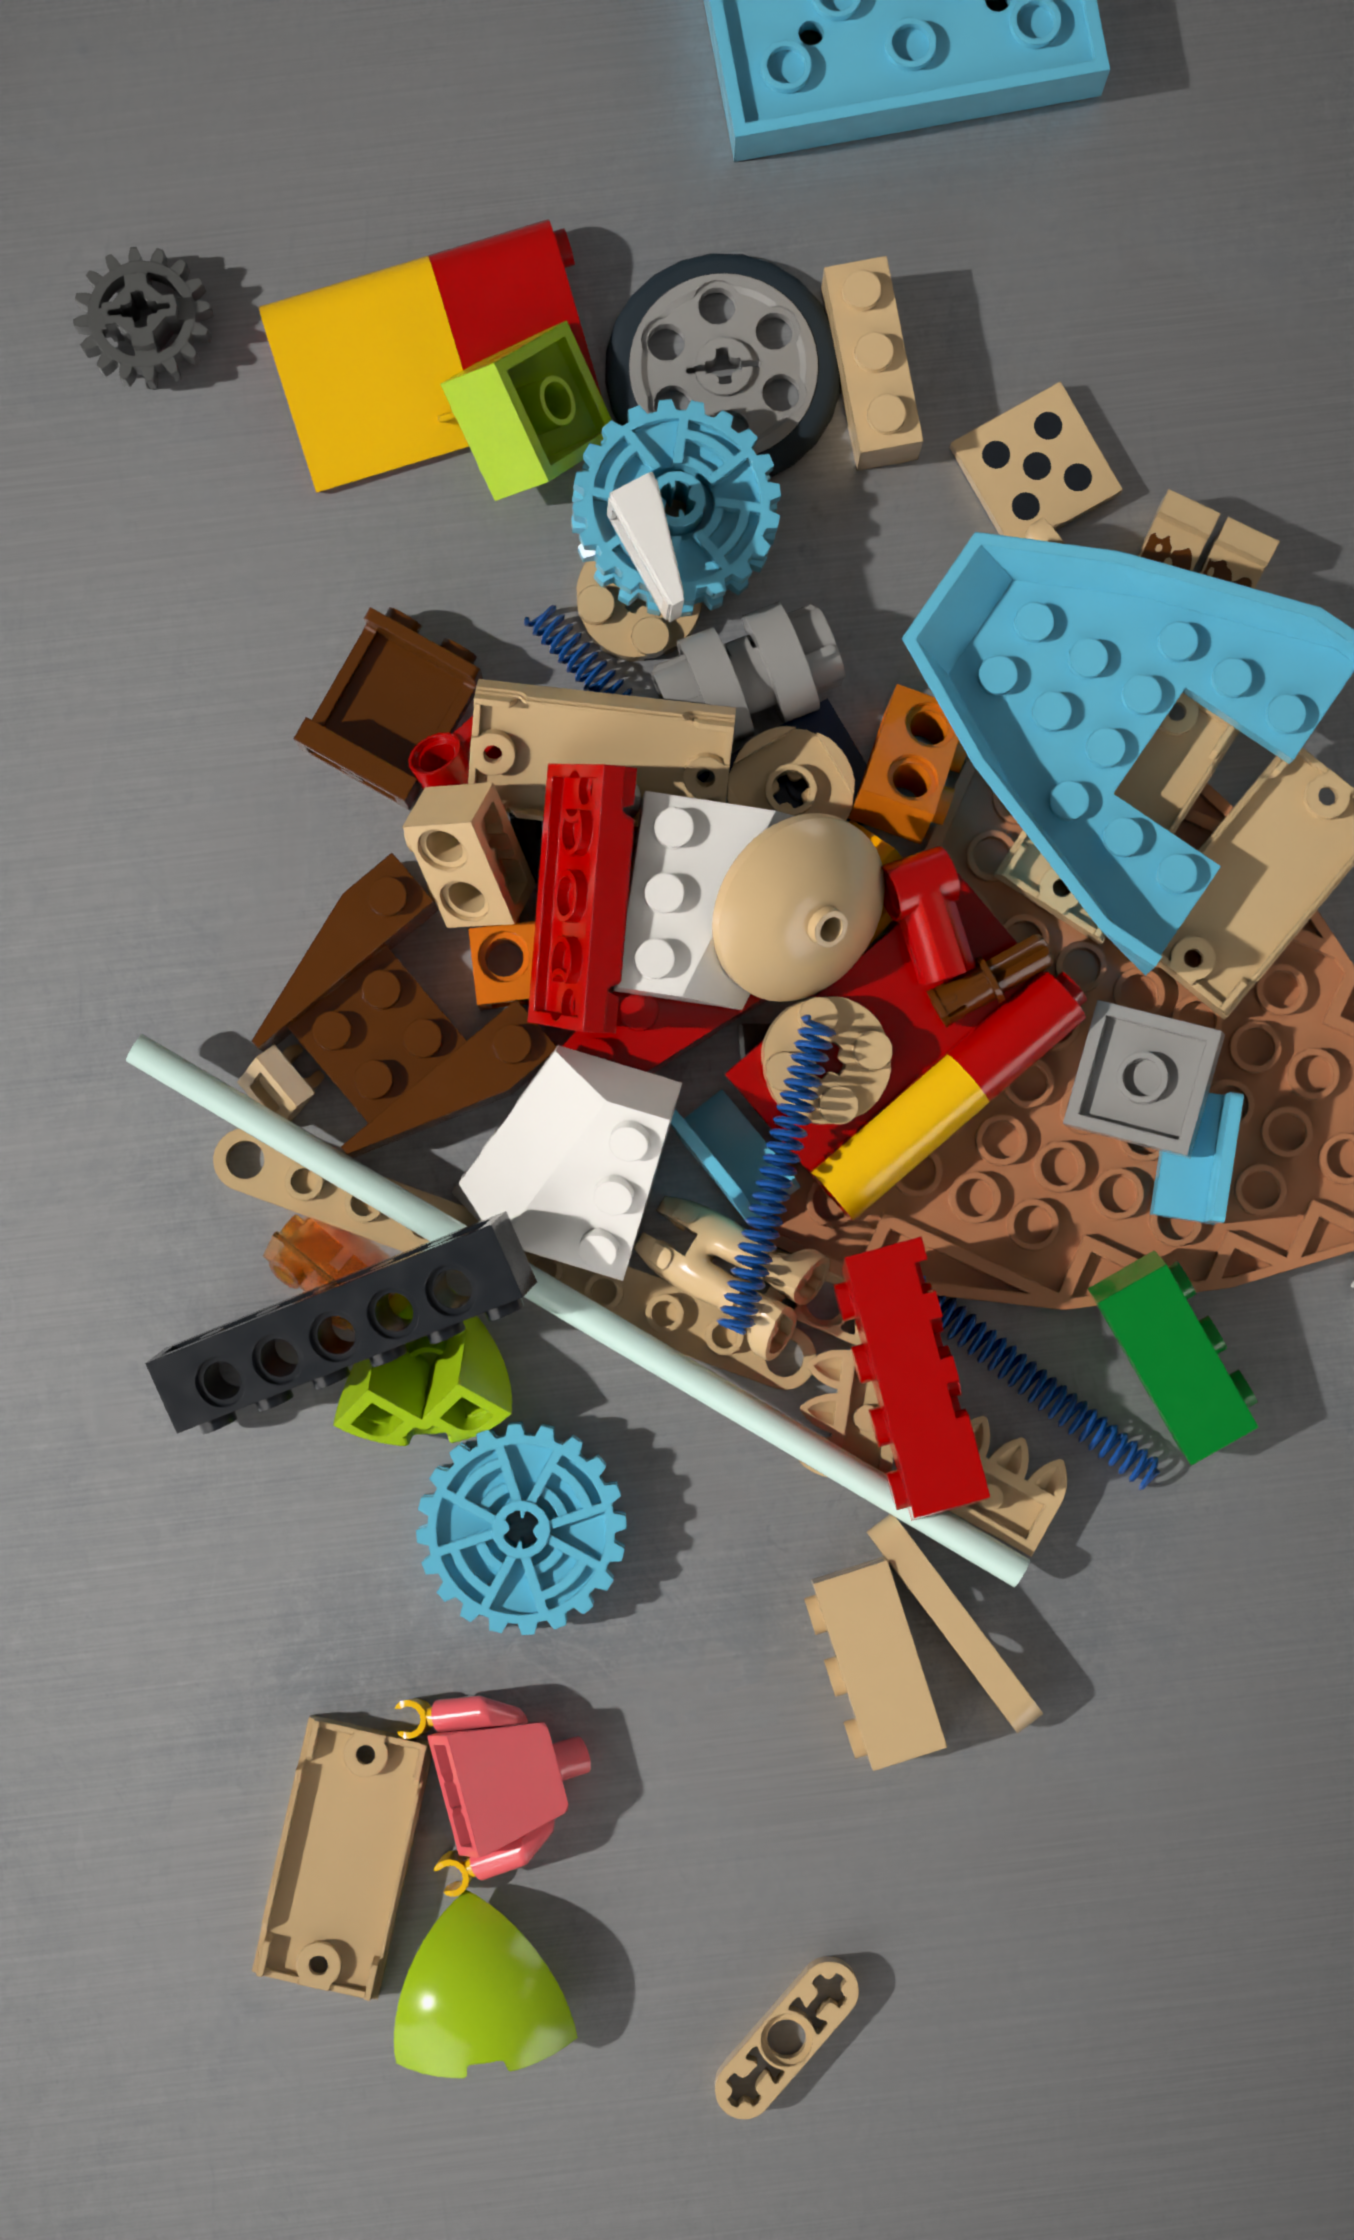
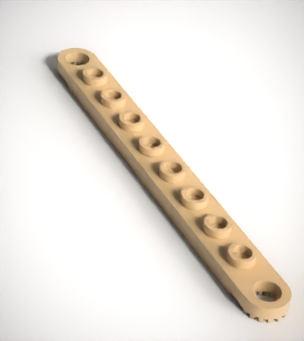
M235 1129L227 1133L215 1148L213 1156L215 1172L219 1179L231 1189L402 1252L430 1242L241 1129ZM245 1142L257 1144L264 1154V1165L261 1171L256 1176L248 1179H242L234 1175L229 1166L231 1151H233L235 1146ZM389 1179L466 1226L479 1222L463 1205ZM524 1251L530 1264L688 1357L780 1390L799 1387L812 1375L806 1367V1363L816 1356V1350L811 1339L800 1329H794L790 1340L797 1343L802 1351V1365L797 1372L790 1376H777L769 1370L766 1360L755 1355L751 1350L747 1339V1328H744L746 1334L742 1335L719 1325L716 1321L717 1319L732 1318L722 1313L717 1307L684 1293L662 1278L628 1266L624 1279L621 1281Z

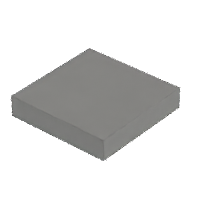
M1097 1000L1063 1124L1074 1129L1191 1159L1225 1034L1220 1030Z

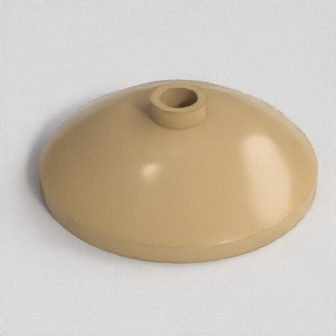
M808 813L793 816L772 825L755 837L742 850L723 879L715 901L712 920L713 942L718 960L727 975L737 985L750 994L762 999L779 1002L793 1001L812 996L826 989L853 967L873 938L884 905V870L881 868L880 856L871 840L857 827L839 817L822 813Z

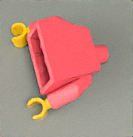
M483 1696L439 1699L434 1701L432 1707L428 1702L420 1698L399 1702L395 1709L412 1707L420 1715L418 1728L415 1730L397 1731L399 1736L406 1739L415 1738L426 1734L432 1726L438 1732L427 1735L457 1850L448 1851L442 1855L434 1867V1871H439L446 1866H454L460 1870L463 1880L447 1885L443 1892L447 1896L456 1897L466 1890L475 1876L483 1881L528 1864L554 1832V1819L568 1811L569 1804L563 1781L590 1772V1756L582 1738L575 1736L552 1744L549 1729L545 1722H528L521 1708Z

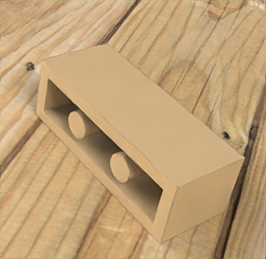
M887 256L824 267L821 293L830 323L839 368L841 394L856 470L861 471L918 460L923 444V436Z
M884 1556L811 1579L815 1595L804 1598L815 1635L828 1632L835 1656L824 1659V1664L835 1697L843 1694H848L855 1718L843 1723L855 1759L867 1755L872 1770L876 1771L947 1748L887 1559Z

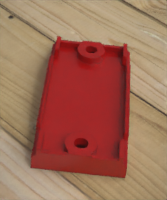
M548 763L528 1023L580 1032L616 1034L619 997L610 993L609 989L620 984L622 980L634 820L624 813L623 808L634 805L637 768L606 764Z

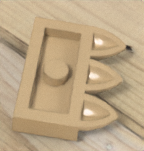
M831 1350L813 1357L806 1363L808 1370L820 1382L837 1389V1392L819 1395L806 1401L800 1406L802 1414L816 1427L830 1432V1437L824 1438L885 1474L892 1471L893 1454L890 1444L878 1447L869 1417L868 1409L879 1407L873 1383H860L851 1350ZM799 1460V1462L810 1471L814 1472L815 1474L827 1477Z
M984 1415L973 1418L970 1421L990 1498L983 1502L950 1511L1032 1557L1064 1499L1067 1489L1065 1463L1062 1459L1051 1461L1041 1466L1028 1480H1025L1029 1462L1026 1439L1020 1437L1003 1444L988 1459L986 1458L990 1445L988 1419Z

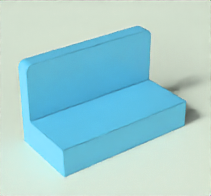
M723 1089L684 1119L675 1109L670 1126L678 1138L744 1219L747 1217L762 1218V1216L751 1212L748 1206L752 1204L769 1206L755 1200L752 1193H771L758 1187L755 1181L758 1179L776 1181L764 1176L759 1171V1168L763 1166L779 1168L765 1162L762 1157L765 1154H775L774 1151L768 1149L765 1140ZM781 1175L791 1180L794 1184L789 1189L778 1188L787 1192L789 1196L801 1187L794 1176Z
M1229 1092L1224 1095L1208 1094L1191 1159L1159 1151L1150 1215L1211 1225L1225 1222L1244 1094Z

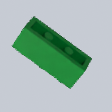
M1154 1250L1088 1288L1175 1443L1191 1466L1259 1428L1248 1409L1257 1404L1258 1400L1239 1369L1231 1374L1227 1372L1218 1356L1219 1353L1228 1349L1227 1345L1208 1315L1200 1320L1197 1319L1187 1301L1197 1295L1178 1261L1167 1266Z

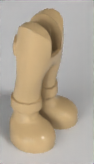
M664 1196L656 1211L670 1220L678 1229L686 1230L695 1235L696 1238L684 1256L674 1250V1247L667 1242L657 1240L643 1232L634 1246L636 1253L657 1275L684 1293L713 1305L720 1311V1307L723 1305L745 1308L726 1300L724 1294L747 1295L729 1287L727 1284L730 1280L746 1281L735 1278L712 1261L715 1257H720L739 1268L754 1270L736 1262L734 1257L737 1255L757 1257L739 1249L737 1244L741 1242L759 1243L745 1238L741 1232L746 1229L737 1222L705 1205L687 1199ZM777 1249L772 1252H764L772 1258L773 1262L759 1265L765 1267L770 1274L766 1277L756 1278L763 1279L780 1294L798 1305H806L817 1295L825 1282L829 1272L830 1259L815 1249H804L792 1254L777 1253ZM759 1293L762 1297L761 1301L749 1302L755 1305L759 1312L755 1315H746L752 1318L756 1324L751 1328H747V1339L755 1355L771 1361L783 1351L789 1342L796 1326L797 1316L791 1307L772 1297ZM725 1314L730 1318L735 1319V1317Z

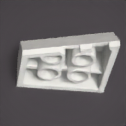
M645 791L641 801L629 882L622 980L620 984L614 986V991L742 1010L750 993L737 985L727 975L718 960L714 947L712 920L715 901L725 875L742 850L764 830L794 815L775 810Z
M558 1045L519 1097L515 1107L497 1131H494L486 1142L480 1155L469 1170L465 1171L456 1183L452 1194L479 1222L506 1211L524 1251L623 1281L641 1227L682 1083Z

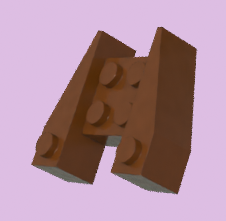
M393 853L389 854L341 895L252 1039L254 1045L264 1052L274 1044L277 1046L291 1033L294 1034L368 1123L341 1146L343 1151L353 1158L513 1095L539 1072L556 1048L555 1044L538 1024L527 1022L528 1012L517 999L466 1041L401 964L391 950L435 914L438 908Z

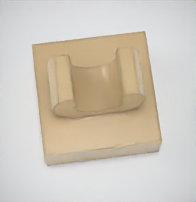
M274 1044L252 1061L237 1083L250 1098L287 1120L292 1121L313 1097L315 1089L324 1078V1074L321 1070H318L310 1077L302 1078L291 1065L303 1052L302 1047L299 1044L291 1045L281 1053Z

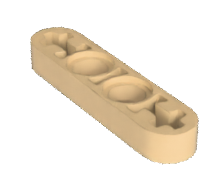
M889 1514L869 1529L866 1533L1014 1730L1019 1733L1042 1716L1043 1713L897 1518Z

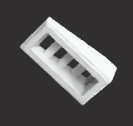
M649 472L610 492L607 516L664 619L672 622L681 617L684 590L658 481L655 479L654 473Z

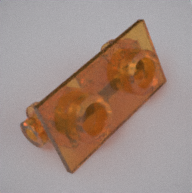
M297 1214L285 1224L280 1233L276 1231L272 1235L263 1254V1257L269 1261L272 1273L282 1283L293 1289L300 1287L305 1292L368 1267L353 1254L338 1271L330 1262L340 1253L344 1246L320 1227L312 1218L309 1217L304 1221ZM389 1293V1301L394 1296L391 1293ZM332 1316V1324L342 1330L349 1328L355 1333L353 1326L348 1320L339 1316Z

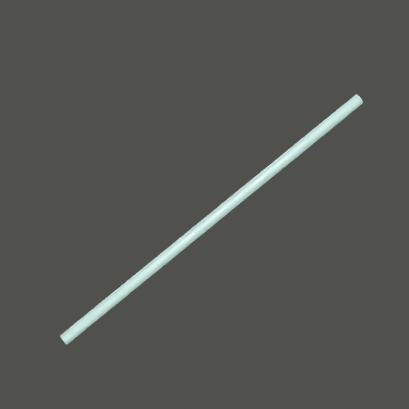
M144 1034L138 1037L129 1051L126 1062L428 1241H433L467 1227L465 1224ZM530 1264L537 1283L524 1296L526 1299L1012 1587H1015L1023 1577L1030 1563V1559L949 1511L911 1521L908 1508L896 1510L885 1473Z

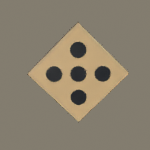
M1061 381L952 441L949 447L999 535L1025 538L1029 526L1042 517L1056 531L1118 497L1123 491Z

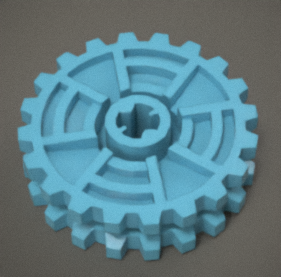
M672 399L659 400L657 412L649 414L638 405L628 410V423L620 426L611 420L602 428L604 439L600 442V446L589 443L583 453L585 463L582 466V471L576 472L573 486L572 533L579 534L581 544L578 546V553L582 562H596L595 581L602 588L612 583L620 588L618 600L627 606L638 598L646 601L648 614L658 616L661 614L607 516L608 498L610 492L649 472H653L655 479L658 481L664 510L666 502L669 507H672L673 500H679L686 504L685 515L682 510H679L678 517L666 514L684 590L681 617L692 616L694 604L703 602L710 611L723 605V595H725L727 590L739 596L748 588V578L751 576L752 571L760 573L767 561V554L774 543L780 515L776 513L777 502L781 498L780 484L770 482L769 473L774 468L770 455H756L753 450L758 437L750 429L737 433L731 428L734 416L724 410L713 418L705 415L704 403L691 400L686 410H676Z
M523 1421L510 1422L505 1435L498 1436L493 1429L477 1433V1446L471 1448L461 1442L449 1452L454 1463L451 1468L438 1465L429 1479L437 1489L435 1493L424 1494L420 1499L418 1510L428 1516V1523L419 1526L416 1530L417 1543L428 1545L430 1554L421 1562L425 1574H439L443 1583L436 1593L441 1599L446 1602L456 1597L463 1603L460 1616L469 1622H472L479 1614L489 1618L490 1631L502 1633L507 1623L518 1624L521 1635L535 1634L537 1623L546 1620L554 1630L567 1624V1611L575 1608L582 1614H585L594 1606V1599L591 1594L594 1588L607 1591L614 1580V1574L607 1568L609 1562L622 1561L625 1544L615 1539V1533L627 1529L626 1512L615 1510L613 1502L621 1497L622 1493L618 1482L604 1481L601 1474L606 1468L607 1463L599 1454L587 1459L581 1453L582 1439L574 1434L565 1442L556 1439L555 1426L542 1423L537 1433H527ZM514 1511H520L521 1518H524L526 1511L532 1513L538 1520L533 1529L537 1539L528 1544H524V1537H520L518 1543L512 1541L506 1534L512 1525L508 1515Z

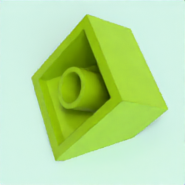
M567 320L475 363L440 384L495 501L550 482L583 461V453L589 443L600 446V442L604 439L602 428L612 420Z

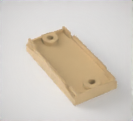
M478 679L474 696L468 784L494 782L506 812L513 813L516 818L543 821L548 763L606 764L637 768L636 784L640 789L641 798L645 791L726 803L736 707ZM492 745L497 746L502 751V756L497 759L489 758L484 749ZM707 769L714 773L715 778L708 783L701 782L697 777V773ZM640 809L633 818L634 831H637Z
M1184 693L1181 694L1175 703L1184 709V718L1175 721L1169 715L1165 717L1114 792L1116 796L1173 834L1240 732ZM1022 830L993 876L1101 945L1107 936L1098 928L1071 891L1066 897H1059L1054 893L1053 884L1055 881L1061 880V878L1024 830Z
M1303 747L1290 764L1276 756L1198 849L1199 852L1219 864L1221 868L1161 954L1163 957L1157 964L1222 1019L1230 1015L1354 866V788ZM1327 788L1333 791L1335 801L1332 805L1321 803L1318 797L1321 789ZM1195 950L1200 954L1201 963L1198 967H1190L1185 963L1184 955L1186 951Z
M315 1715L309 1716L252 1972L257 1973L256 1976L270 1977L302 1986L364 1998L367 2001L371 1999L378 2000L433 1757L429 1741L418 1738L406 1739L396 1733ZM368 1745L374 1749L375 1758L372 1762L364 1763L358 1759L357 1750L360 1746ZM315 1956L324 1957L328 1963L327 1970L322 1973L313 1971L310 1966V1960Z

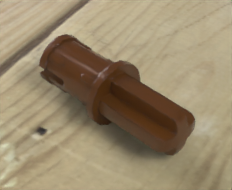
M1034 934L987 961H984L982 956L975 958L976 968L960 974L947 982L945 981L935 988L929 989L926 993L938 1016L947 1028L972 1011L994 1000H997L998 1003L1006 1001L1003 995L1004 992L1051 967L1054 963V957L1040 934Z

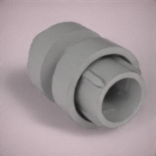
M779 601L742 615L746 635L724 645L714 627L678 640L679 656L656 664L651 672L659 699L736 707L732 743L753 736L755 732L750 715L772 706L782 723L819 710L818 694L841 686L845 678V670L838 647L827 620L819 607L809 604L789 613H786Z

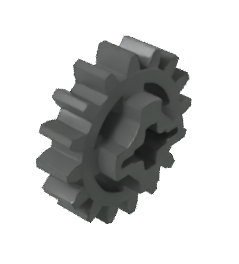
M130 247L129 262L122 265L112 254L107 255L105 259L109 272L106 275L102 276L91 270L86 274L94 288L92 294L76 293L75 301L79 308L87 312L86 315L73 319L74 327L79 334L90 335L80 344L88 358L100 355L97 367L105 377L119 368L120 380L126 387L133 385L137 374L144 376L150 389L157 388L159 381L158 373L167 371L169 376L176 382L181 380V373L177 364L184 359L188 363L198 365L201 360L193 347L194 343H210L212 339L209 329L199 323L214 317L209 302L197 301L206 293L201 279L195 278L186 281L190 270L187 263L182 259L168 268L167 257L163 249L156 248L150 261H143L137 247ZM152 281L169 286L181 298H175L174 294L161 295L153 288ZM124 287V288L121 290V292L117 295V297H116L113 301H110V302H109V300L111 299V297H112L120 288ZM151 309L153 314L147 316V326L137 327L134 322L140 320V310ZM174 334H179L175 341L162 351ZM112 337L114 342H128L133 346L135 356L119 351L106 338Z

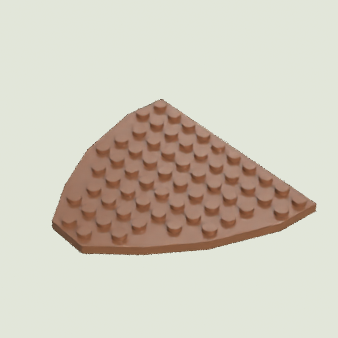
M967 757L953 787L955 792L942 826L936 824L925 850L940 846L947 851L957 873L962 876L1017 943L1034 934H1040L1054 957V963L1045 971L1054 977L1064 972L1080 987L1087 997V1001L1081 1006L1086 1019L854 1221L850 1220L800 1162L786 1163L794 1167L798 1172L794 1177L801 1187L790 1195L789 1200L780 1203L787 1209L785 1213H771L781 1218L784 1224L779 1227L769 1226L778 1231L780 1237L766 1240L790 1254L804 1249H815L830 1259L829 1271L842 1277L841 1271L845 1257L922 1236L927 1260L920 1261L923 1276H926L925 1283H931L933 1290H936L937 1296L1057 1310L1097 1306L1088 1290L1089 1287L1154 1250L1167 1266L1176 1261L1180 1263L1196 1293L1236 1287L1354 1251V965L1319 911L1317 910L1230 1015L1222 1019L1160 966L1156 965L1145 976L1108 937H1106L1101 945L1097 944L993 876L1023 829L973 766L969 757ZM1207 783L1174 835L1198 850L1232 810L1233 806ZM1062 880L1054 882L1053 891L1057 896L1066 897L1069 895L1070 890ZM892 920L887 932L897 925L899 921ZM1188 950L1184 955V961L1188 966L1195 968L1200 965L1201 956L1195 950ZM1097 1000L1220 1030L1225 1034L1209 1093L1221 1095L1229 1092L1244 1094L1224 1223L1211 1225L1150 1215L1159 1150L1074 1129L1063 1124ZM750 1226L749 1229H748V1230H754V1231L764 1232V1231L759 1230V1229H757V1228H754V1227H752V1226Z

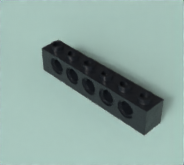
M505 1211L166 1347L145 1364L176 1433L178 1434L199 1425L202 1434H207L237 1420L236 1410L255 1403L258 1412H263L287 1402L294 1397L291 1390L294 1387L312 1381L315 1390L335 1384L351 1374L348 1366L369 1358L372 1367L391 1362L408 1352L405 1345L408 1342L427 1336L430 1344L447 1340L466 1329L463 1323L464 1320L485 1313L489 1322L510 1315L524 1307L521 1298L537 1283V1280L510 1218ZM447 1270H457L466 1275L472 1287L471 1296H461L450 1289L446 1281ZM389 1293L401 1294L409 1300L413 1308L412 1319L401 1318L392 1311L389 1305ZM332 1316L345 1318L351 1323L355 1331V1341H345L336 1335L332 1327ZM276 1339L285 1340L295 1348L298 1356L297 1364L288 1363L278 1355L275 1348ZM220 1362L229 1363L237 1369L241 1378L240 1386L231 1385L223 1379L219 1370Z

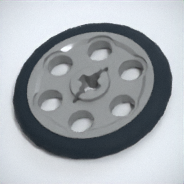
M710 253L681 260L654 274L629 298L614 323L606 349L605 385L612 413L620 426L628 423L629 409L640 405L647 414L656 412L654 405L662 393L679 391L688 397L690 402L693 400L704 403L705 415L714 418L724 410L732 416L742 419L747 428L758 437L757 443L753 448L756 455L769 454L772 459L774 468L769 473L770 478L796 464L817 444L833 418L841 391L839 368L830 323L821 302L798 278L771 262L743 254ZM722 293L728 296L735 306L732 318L722 324H711L700 315L699 305L707 295ZM769 318L784 320L791 328V341L780 349L766 348L759 342L756 336L758 326ZM669 329L680 334L684 340V349L678 357L673 360L664 361L652 355L648 349V342L657 331ZM727 355L730 365L742 368V370L732 373L731 383L719 384L717 374L706 373L705 369L715 367L716 356ZM783 379L795 385L798 390L799 400L794 407L786 411H777L767 406L763 399V390L767 384L774 380Z

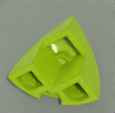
M395 1293L389 1301L392 1311L401 1318L412 1319L413 1308L411 1303L403 1295ZM474 1316L463 1321L466 1327L464 1331L442 1342L430 1344L427 1336L406 1343L408 1352L386 1364L372 1367L369 1358L353 1364L350 1371L351 1374L347 1378L337 1406L333 1426L363 1439L396 1446H408L414 1435L447 1433L450 1443L475 1437L477 1433L492 1429L512 1414V1389L504 1360L483 1322L478 1316Z
M465 1890L451 1903L423 1940L408 1970L395 2017L394 2054L396 2064L436 2077L465 2078L469 2065L503 2061L508 2071H516L554 2055L578 2038L575 2023L564 1994L539 1953L503 1914L468 1890Z

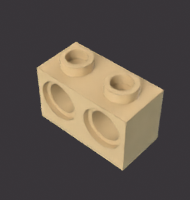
M494 782L425 787L402 828L407 847L411 852H414L426 879L428 894L437 904L446 927L515 924L536 882Z

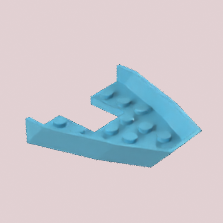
M981 532L973 534L902 637L904 644L973 766L1098 928L1145 976L1156 967L1163 957L1161 954L1221 868L1219 864L1114 794L1178 698L1184 693L1290 764L1354 672V629L1321 607L1122 551Z

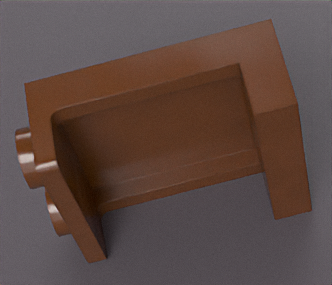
M370 607L363 618L366 625L314 717L312 720L305 717L293 739L300 750L410 810L422 789L409 767L408 758L411 751L428 736L443 732L453 733L475 696L478 679H483L481 669L473 665L477 656L467 648L447 638H444L439 646L418 634L422 625L405 613L389 607L384 615Z

